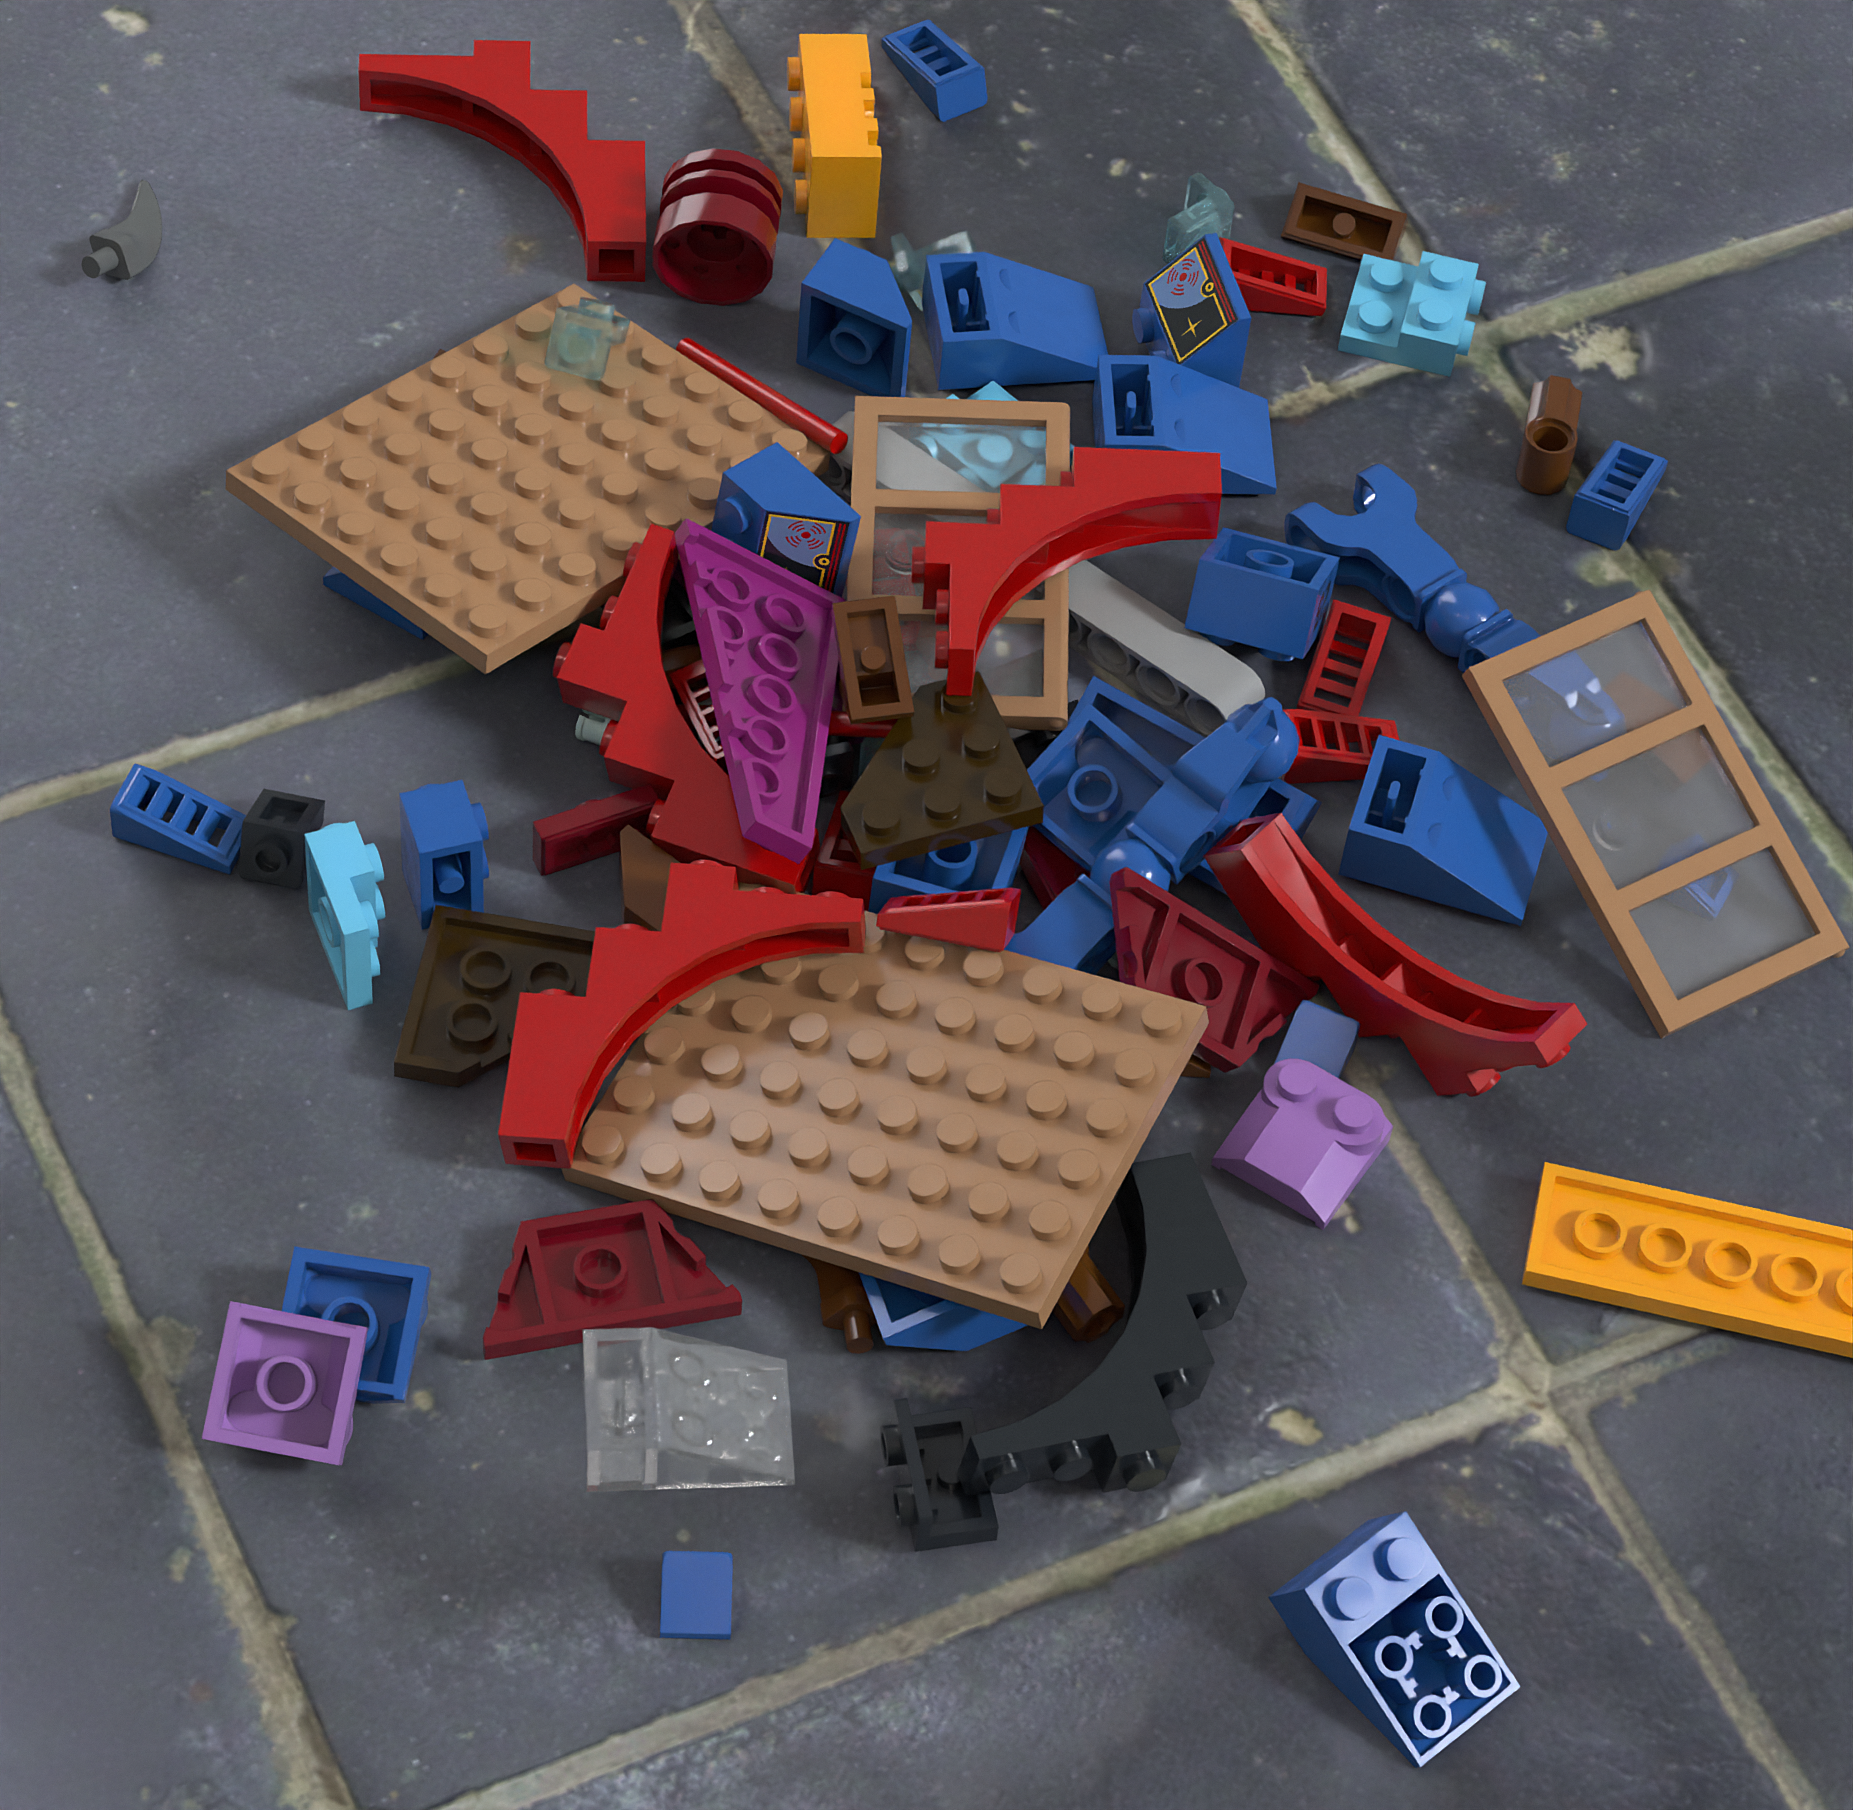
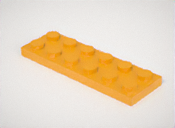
M1548 1162L1544 1163L1539 1181L1522 1285L1853 1358L1852 1229Z

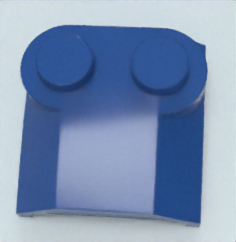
M1088 703L1027 769L1044 805L1043 823L1032 826L1078 866L1091 874L1092 865L1100 850L1116 840L1128 839L1125 828L1130 822L1134 821L1139 811L1162 787L1165 781L1172 775V772Z
M294 1246L282 1312L367 1327L368 1332L355 1401L372 1404L405 1403L421 1327L428 1314L427 1295L432 1273L430 1268L426 1266Z

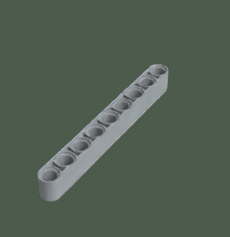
M848 411L832 424L848 435L847 446L839 454L830 452L828 471L817 478L831 490L851 502L854 412ZM878 429L876 489L981 492L889 431ZM875 513V519L893 531H901L903 537L916 546H924L926 521L986 524V517ZM1087 560L1069 567V647L1206 737L1224 724L1228 716L1245 704H1254L1264 699L1265 688L1261 679L1245 663L1196 631L1184 628L1185 624ZM1044 581L1021 599L1044 600Z

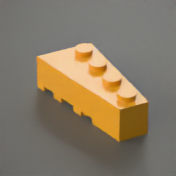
M799 34L798 57L787 58V90L798 91V97H790V132H800V138H792V172L803 173V179H795L794 183L795 214H805L807 238H875L882 154L881 146H877L879 130L877 118H874L875 98L874 90L871 88V66L867 34Z

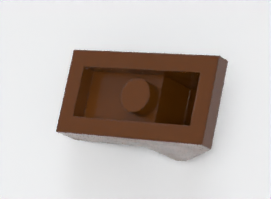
M895 595L832 603L831 614L841 669L839 691L850 724L914 717V707Z

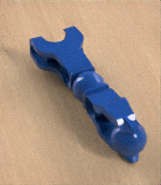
M1374 464L1356 474L1353 502L1354 509L1358 513L1357 515H1337L1316 502H1309L1285 516L1284 531L1286 544L1340 557L1334 584L1363 587L1403 621L1411 622L1413 624L1412 627L1417 632L1426 629L1427 637L1439 652L1459 659L1458 669L1463 673L1471 666L1541 636L1525 622L1514 619L1513 614L1508 609L1499 612L1498 604L1487 590L1466 583L1467 573L1462 568L1459 569L1455 560L1416 523L1417 498L1415 490L1391 469L1382 464ZM1574 653L1504 684L1542 755L1550 761H1559L1561 763L1625 734L1623 716L1610 699L1600 691L1596 679ZM1607 770L1586 780L1594 783L1601 782L1607 777Z
M1268 697L1254 704H1245L1231 713L1226 722L1184 754L1173 767L1172 775L1143 806L1134 821L1130 822L1125 828L1128 839L1116 840L1100 850L1092 865L1090 879L1086 875L1081 874L1076 879L1077 881L1059 894L1024 931L1014 934L1004 950L1095 975L1117 951L1109 884L1112 873L1128 867L1168 892L1170 880L1178 885L1187 873L1191 872L1205 859L1203 856L1243 819H1247L1267 791L1270 783L1289 771L1298 753L1300 739L1297 728L1282 710V705L1273 697Z

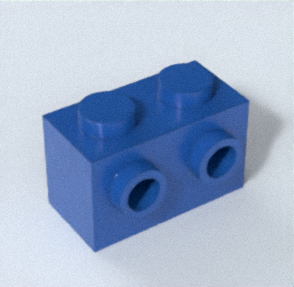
M463 780L445 784H427L413 791L399 793L402 872L421 930L430 927L435 905L484 913L483 879L489 878V868L483 841L489 839V832L481 803L470 804Z

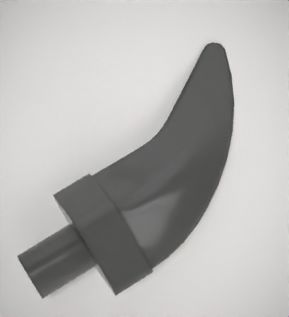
M141 180L139 182L132 211L126 220L90 236L89 241L93 253L85 256L81 263L82 269L88 277L97 278L106 274L128 280L143 272V269L147 268L155 259L162 240V217L157 198L148 181Z

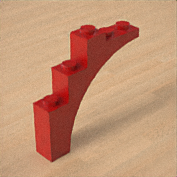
M474 40L473 56L359 54L360 111L412 116L446 124L486 140L526 166L549 187L570 216L582 245L587 281L645 282V141L587 140V90L530 89L531 41Z
M1074 447L1072 472H1060L1059 486L1000 484L999 509L987 508L986 524L926 521L924 546H912L911 583L923 584L922 609L935 610V626L947 627V631H936L934 669H946V695L972 696L976 663L991 631L1015 602L1045 579L1083 560L1125 547L1168 540L1217 539L1222 497L1220 453Z
M650 524L643 543L634 542L627 554L623 569V576L627 578L619 597L611 595L601 616L600 629L580 623L573 642L565 641L558 651L553 667V676L558 680L563 703L611 719L603 733L599 754L604 756L609 781L632 789L651 783L659 798L651 810L646 828V833L651 835L653 843L680 863L690 864L696 860H711L723 866L736 867L738 882L760 884L765 887L779 889L786 894L805 893L820 851L818 829L815 828L812 849L800 864L775 852L768 851L759 844L743 837L729 776L700 746L676 706L664 671L661 643L665 600L679 556L674 531Z
M1282 813L1243 819L1203 856L1263 951L1305 977H1310L1313 981L1322 979L1345 1016L1355 1019L1360 1023L1359 1038L1388 1035L1389 1038L1401 1037L1437 1096L1464 1093L1469 1097L1477 1096L1491 1089L1500 1080L1501 1075L1499 1072L1517 1066L1535 1065L1537 1068L1551 1066L1568 1054L1571 1049L1569 1042L1587 1025L1575 1003L1536 1002L1500 994L1465 980L1417 953L1378 924L1337 885L1309 853Z
M696 860L690 864L671 863L661 931H650L636 924H622L615 928L596 927L586 997L575 996L568 991L560 989H546L540 993L520 992L498 1131L505 1164L570 1169L583 1122L607 1075L634 1040L669 1009L713 982L763 963L809 954L864 953L866 923L863 899L850 898L843 893L833 891L821 892L816 896L786 894L772 887H758L751 891L739 890L736 867L723 866L711 860Z

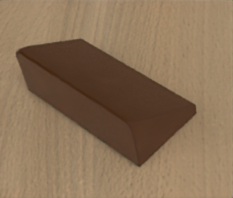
M1298 182L1281 238L1362 261L1363 254L1394 261L1404 236L1408 219L1406 213Z

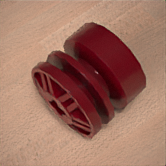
M712 148L691 152L674 162L664 177L660 200V216L657 221L653 245L652 266L660 281L677 295L700 304L731 305L746 302L762 293L773 276L776 241L782 210L783 189L775 173L754 157L739 151Z

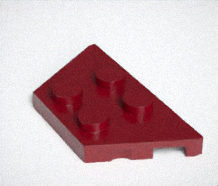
M1124 867L1112 873L1109 884L1120 982L1206 1006L1209 1024L1192 1054L1220 1071L1226 1073L1239 1068L1258 1050V1045L1263 1039L1273 1036L1287 1022L1285 1018L1299 1006L1302 1000L1309 1001L1317 994L1319 988L1317 983L1130 868Z
M653 1199L521 1221L513 1243L510 1265L505 1269L498 1289V1301L490 1326L486 1327L483 1335L484 1359L500 1358L739 1316L742 1314V1297L733 1284L726 1287L706 1266V1255L690 1238L680 1235L675 1230L673 1220Z

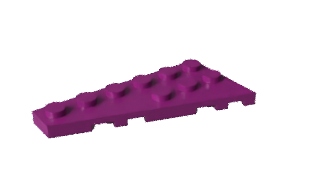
M686 518L675 532V539L742 835L759 844L762 848L800 864L813 845L839 660L831 614L832 603L845 602L847 600Z

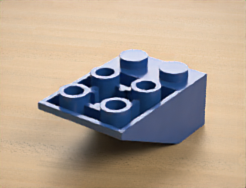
M986 252L926 255L922 309L938 390L984 387L992 381L996 382L999 386L1095 380L1098 355H1108L1092 286Z
M1098 355L1092 397L1095 448L1220 453L1222 494H1276L1277 487L1268 399L1159 356Z
M1378 735L1348 829L1338 874L1521 926L1548 832L1539 817L1441 752Z
M1406 1511L1366 1521L1268 1597L1305 1655L1415 1768L1423 1766L1520 1687Z

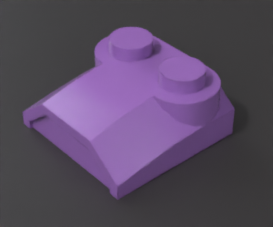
M1285 1059L1275 1063L1268 1069L1264 1077L1262 1089L1218 1149L1211 1165L1219 1170L1223 1168L1311 1219L1315 1222V1226L1324 1230L1389 1142L1393 1125L1385 1117L1380 1105L1367 1094L1308 1061Z
M230 1301L202 1439L342 1465L346 1445L353 1432L352 1414L368 1328Z

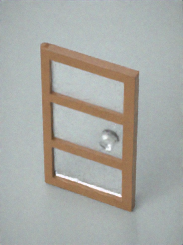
M855 396L851 508L861 516L848 570L847 601L895 595L912 697L919 686L946 679V669H934L936 631H947V627L935 626V610L922 609L923 584L911 583L912 546H924L926 521L986 524L987 508L999 509L1000 484L1059 486L1060 472H1070V407L1068 404L1062 402ZM1069 568L1045 579L1012 605L991 631L976 663L975 672L980 671L1006 728L1060 731L1068 726Z
M1650 590L1639 591L1628 599L1471 666L1462 674L1466 685L1661 1039L1831 958H1839L1850 948Z

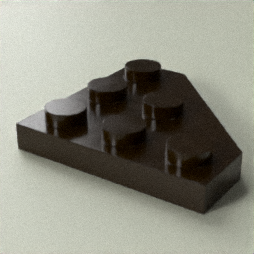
M980 671L975 672L972 696L946 695V679L919 686L912 697L914 717L899 718L840 807L841 826L861 870L1043 823L1044 805Z
M435 905L394 1058V1077L459 1088L510 1060L520 992L540 993L546 989H560L568 991L575 996L586 997L595 931Z

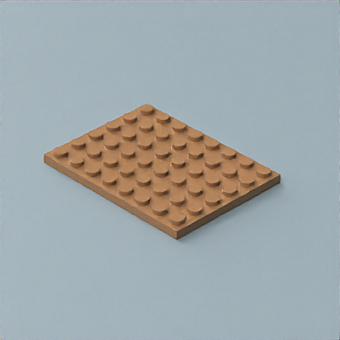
M572 284L227 469L226 490L486 675L607 603L611 595H620L627 579L623 576L627 554L634 542L643 543L650 524L672 530L675 533L687 518L711 530L724 471L778 442L818 477L828 471L830 451L808 439L800 431L794 430L771 412L576 284Z
M738 882L739 890L751 891L758 887H765L760 884ZM864 911L866 923L864 953L809 954L763 963L715 981L669 1009L642 1033L581 1130L571 1168H561L565 1181L633 1202L653 1199L665 1212L1042 1329L1209 1024L1207 1008L1200 1004L1007 950L995 952L880 930V927H876L878 914Z

